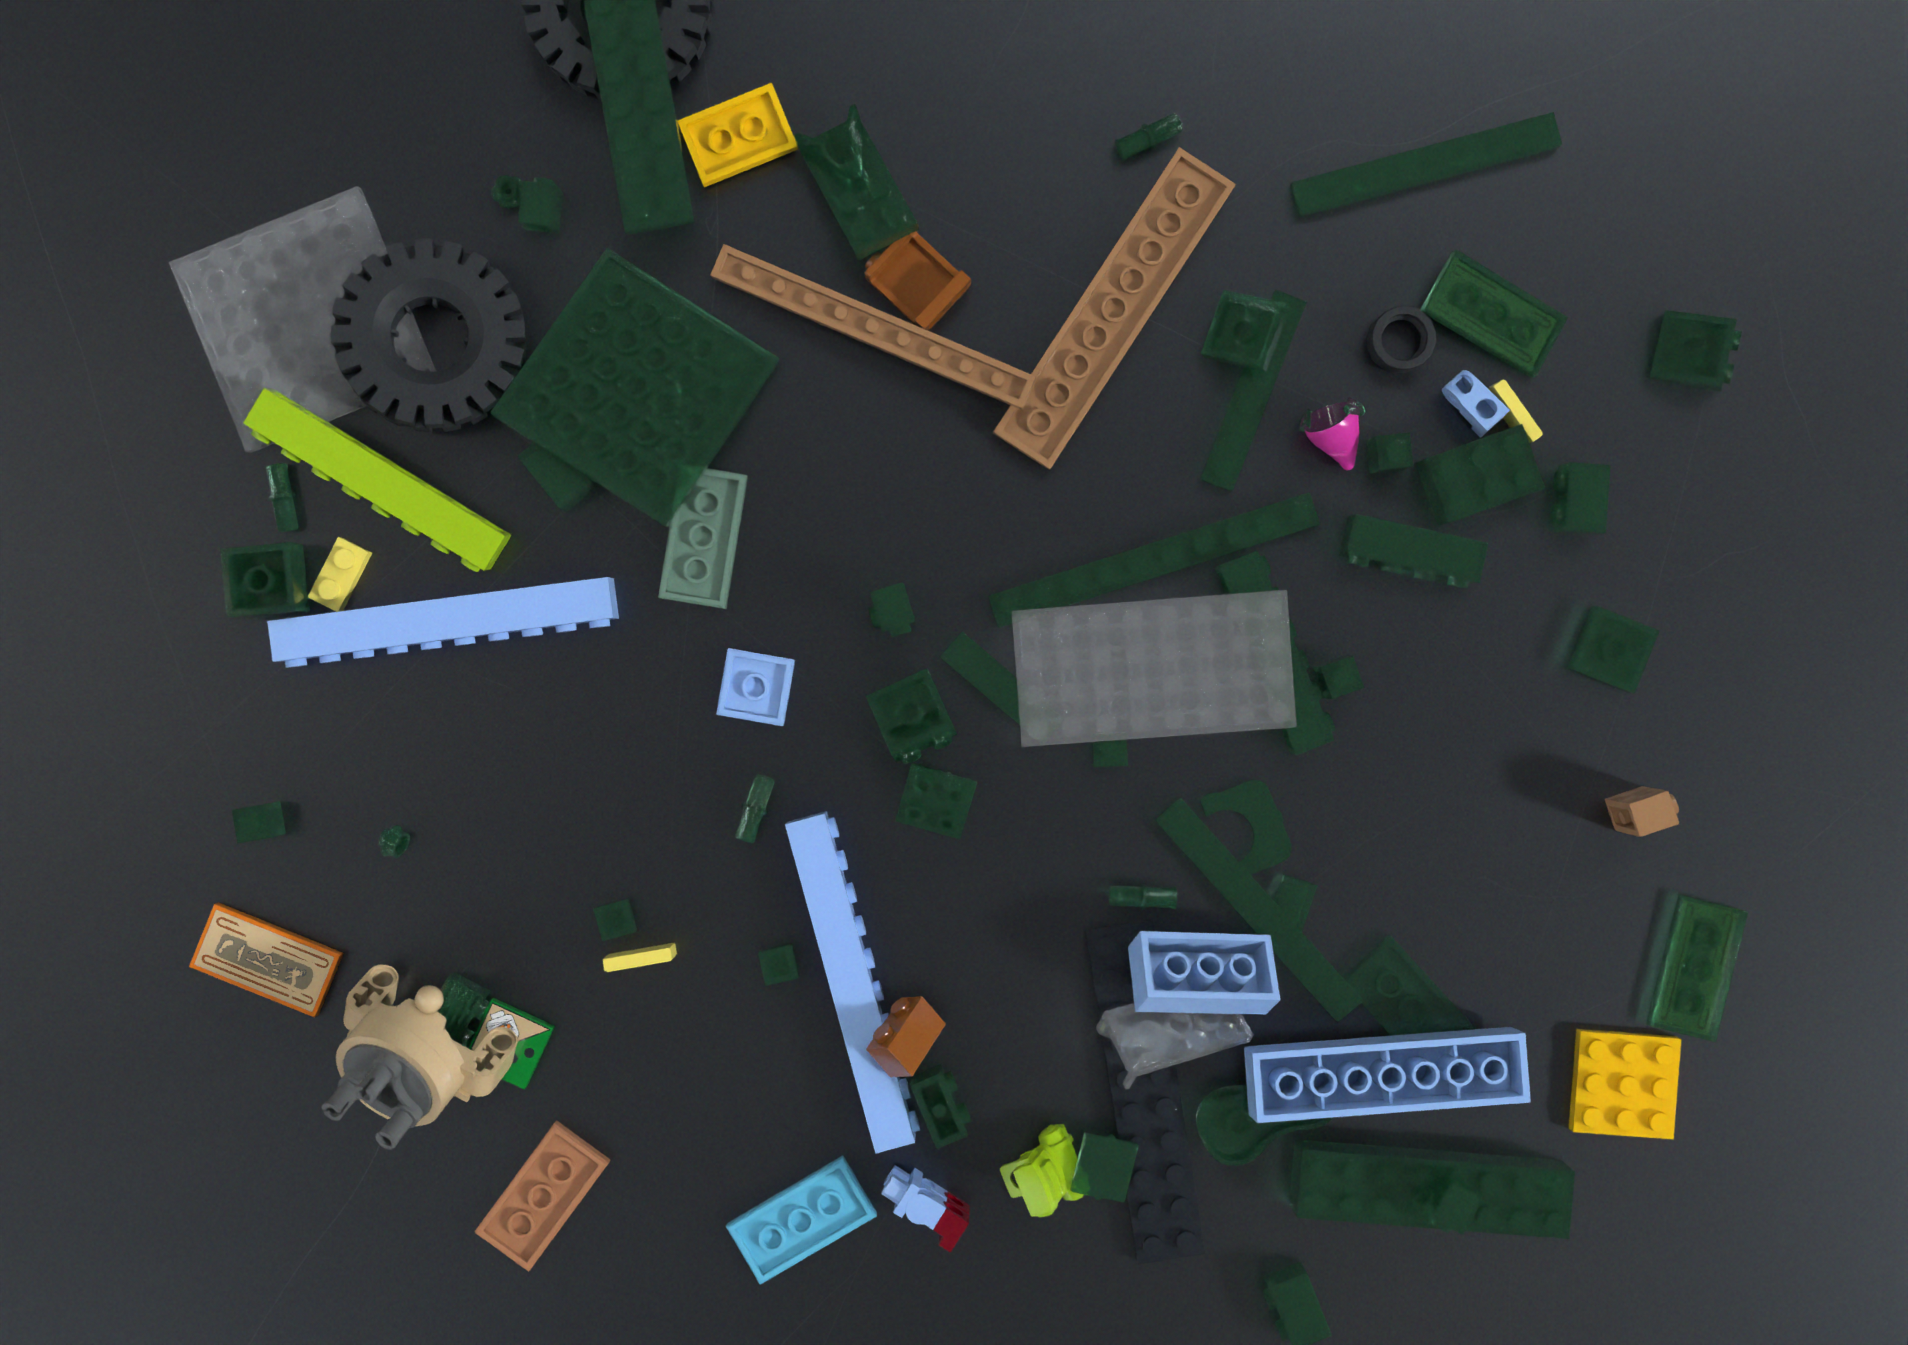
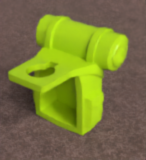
M1064 1124L1049 1125L1038 1136L1039 1146L1022 1153L1018 1160L1004 1164L1000 1168L1010 1196L1012 1198L1022 1196L1031 1217L1049 1216L1057 1208L1062 1197L1064 1200L1075 1201L1082 1198L1087 1193V1190L1090 1189L1087 1181V1172L1083 1171L1072 1145L1073 1138L1071 1134H1068ZM1012 1172L1014 1173L1018 1185H1016L1012 1180Z

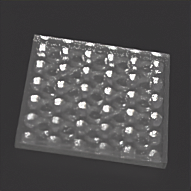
M358 186L169 262L246 452L252 453L269 446V444L251 435L253 429L243 424L263 388L277 390L327 422L366 407L360 397L354 393L340 371L334 356L336 351L331 343L330 325L335 324L332 310L336 297L342 298L345 292L342 284L351 271L357 275L363 269L360 262L372 253H375L378 257L388 253L364 193ZM405 314L396 327L399 337H394L397 355H404L407 359L405 363L415 369L425 371V368H429L430 372L436 371L413 314Z

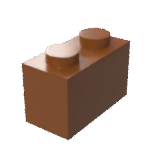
M923 996L898 999L892 1005L891 1012L884 1023L875 1030L873 1039L866 1048L868 1053L890 1077H912L946 1025Z

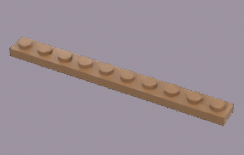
M723 244L710 274L715 280L1023 410L1036 380L1034 375Z

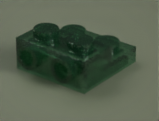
M1665 310L1650 379L1682 383L1690 388L1721 392L1723 383L1730 384L1735 364L1728 363L1730 351H1738L1742 330H1735L1737 319Z
M927 668L866 696L895 762L901 760L905 764L914 762L922 756L920 751L931 746L934 749L944 748L951 744L953 741L952 737L957 735Z

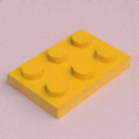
M772 83L677 120L704 187L798 150Z

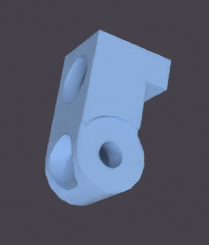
M1462 370L1442 388L1446 399L1473 426L1471 429L1480 438L1510 411L1480 380L1467 370Z

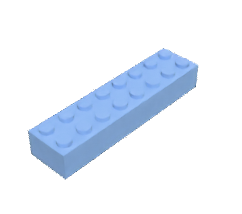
M1513 1027L1244 1046L1249 1116L1257 1123L1531 1102L1526 1034Z

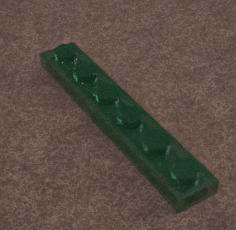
M1274 290L1200 477L1201 481L1229 492L1233 491L1307 301L1279 290Z

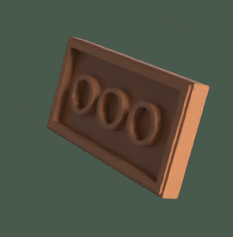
M556 1120L477 1227L475 1233L529 1272L606 1168L610 1159Z

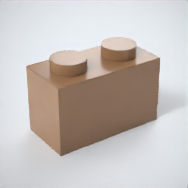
M1641 786L1605 799L1615 831L1642 837L1679 824L1676 815L1679 813L1677 801L1667 790Z

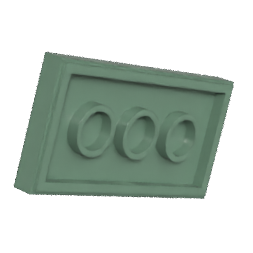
M680 464L658 598L723 609L727 608L748 479L747 475Z

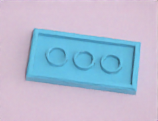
M842 1155L728 1222L726 1228L759 1284H762L875 1218L877 1212Z

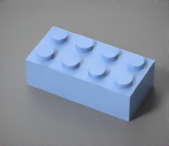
M1140 931L1128 946L1135 1012L1266 1015L1280 1001L1271 935Z

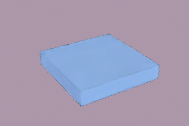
M728 648L716 715L784 726L795 660Z

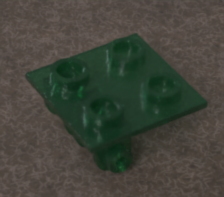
M912 763L896 822L960 839L977 781L970 780V777L963 778L952 775L949 771L948 773L942 772V769L934 770L922 766L921 763L918 765Z

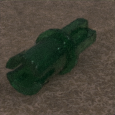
M1173 113L1150 125L1142 124L1141 129L1116 139L1115 145L1121 159L1125 161L1127 158L1145 149H1155L1156 144L1181 133L1183 126L1179 116Z
M286 463L265 466L271 494L268 497V501L273 504L279 532H292L298 529L293 500L296 498V493H292Z
M762 774L755 776L747 802H743L741 806L744 808L737 832H735L736 838L755 843L762 817L768 813L766 806L774 785V779Z
M1142 883L1141 887L1111 886L1109 889V904L1112 906L1141 907V910H1146V907L1176 909L1177 888L1147 887L1146 883Z

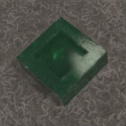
M1127 732L1092 733L1093 767L1128 766Z
M629 898L593 908L602 941L637 931Z
M792 943L758 952L766 986L799 978L800 975Z

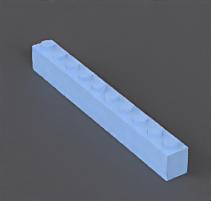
M604 577L267 621L272 660L273 662H285L286 668L306 666V659L319 657L320 663L341 661V654L353 653V659L374 657V650L387 649V655L406 653L410 645L420 644L421 650L442 648L441 641L454 640L455 646L475 644V637L488 636V641L507 640L511 632L522 631V637L543 635L542 628L555 627L556 633L577 630L576 624L589 622L590 628L610 626V620L619 619L614 578Z
M827 811L788 821L785 827L875 1154L915 1143V1132L920 1131V1126L915 1110L909 1112L906 1099L911 1098L907 1079L890 1077L866 1050L873 1039L875 1030L884 1023L889 1014H882L879 1001L884 1000L882 987L879 980L873 981L870 970L875 967L871 948L864 949L861 936L866 935L865 925L861 915L855 916L852 903L857 902L856 892L853 883H846L843 871L848 870L844 850L838 851L834 838L839 837L836 820L834 817L828 818Z

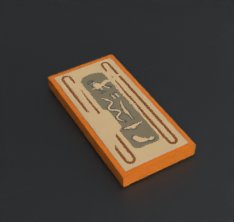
M218 902L213 905L189 967L315 1018L321 1011L344 953Z

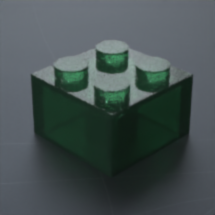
M284 542L220 549L227 618H252L310 612L303 544Z

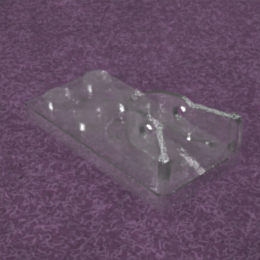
M1134 1003L1105 1011L1096 1027L1100 1035L1112 1039L1128 1072L1123 1081L1125 1089H1130L1137 1076L1248 1043L1253 1037L1242 1014L1135 1012Z

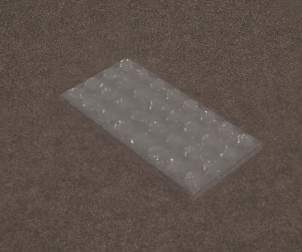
M1287 590L1012 611L1022 747L1297 727Z

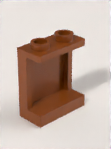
M910 224L906 229L903 227L898 228L888 240L891 245L882 254L878 251L868 260L865 265L867 268L865 278L911 323L929 331L971 286V278L962 270L960 272L956 270L917 233L916 227Z

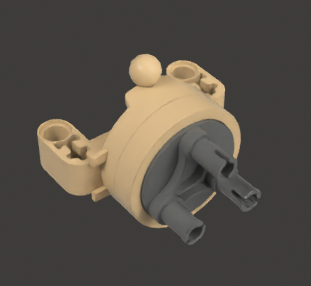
M376 965L362 977L347 996L344 1025L350 1031L347 1033L346 1039L338 1047L336 1053V1064L341 1079L338 1083L339 1087L323 1103L321 1108L325 1110L323 1113L328 1118L339 1121L354 1101L360 1100L369 1109L388 1119L382 1129L376 1133L375 1138L382 1147L391 1150L397 1146V1143L409 1128L433 1122L453 1096L468 1102L470 1095L483 1097L490 1094L511 1067L518 1039L515 1032L511 1029L497 1027L488 1032L474 1051L453 1041L444 1029L446 1018L437 1012L444 1002L440 989L431 985L424 986L418 990L415 1000L406 999L398 1006H392L397 991L398 973L392 966Z

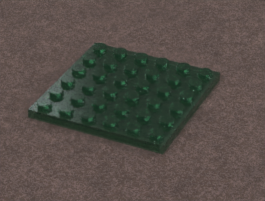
M606 248L493 408L491 415L667 528L779 363V358L617 253Z

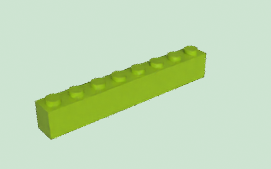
M263 388L243 424L253 429L251 435L256 439L269 445L272 441L283 448L281 453L297 463L304 460L313 466L311 472L327 481H330L331 478L343 484L341 490L346 494L359 500L362 496L373 503L371 508L387 518H390L392 514L402 520L401 527L417 536L421 533L433 539L430 543L433 547L446 554H449L450 551L462 557L460 562L475 572H479L480 569L483 571L490 570L511 537V534L275 389Z

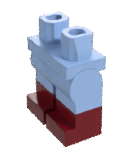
M894 1165L884 1181V1188L881 1193L895 1203L893 1213L901 1218L906 1213L907 1218L911 1222L925 1224L940 1234L939 1246L951 1252L969 1224L970 1205L933 1181L922 1178L923 1173L915 1167L911 1174H908Z

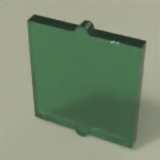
M1084 1132L1070 1191L1093 1196L1097 1201L1104 1198L1125 1202L1139 1144L1116 1139L1112 1134L1106 1137Z

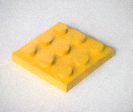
M1576 1029L1569 1129L1572 1132L1674 1139L1681 1038L1668 1035Z

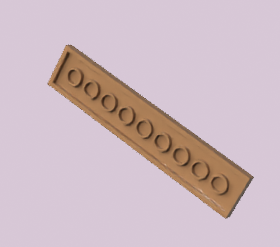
M1178 148L1031 373V375L1036 376V380L1023 410L1010 406L993 434L1048 470L1051 469L1234 189L1235 183L1182 148Z

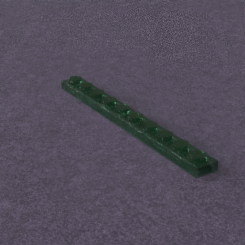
M1309 492L989 595L988 599L997 626L1000 628L1320 525Z

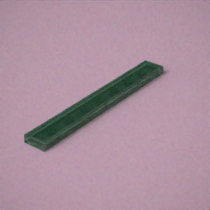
M1551 112L1297 180L1291 183V189L1298 215L1302 217L1559 148L1563 144L1555 114Z
M1181 797L1155 818L1157 823L1258 935H1271L1274 953L1337 1023L1363 1002L1362 997Z

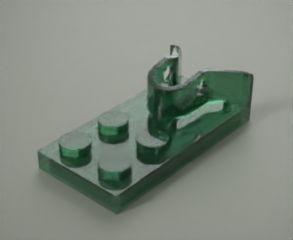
M855 104L849 108L847 121L814 138L800 133L793 135L805 163L858 261L919 230L915 217L861 122Z

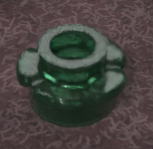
M503 175L496 179V185L491 190L494 201H498L499 205L505 209L519 206L525 198L523 182L516 176L509 177L508 175ZM506 189H511V193L506 194Z
M395 825L381 833L378 845L381 847L380 852L383 856L386 857L388 855L398 858L406 851L410 842V835L401 830V826Z

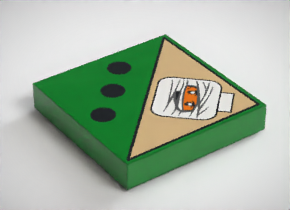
M493 998L469 1049L474 1051L488 1032L494 1028L506 1027L514 1031L517 1035L518 1043L513 1063L502 1080L525 1090L555 1026Z

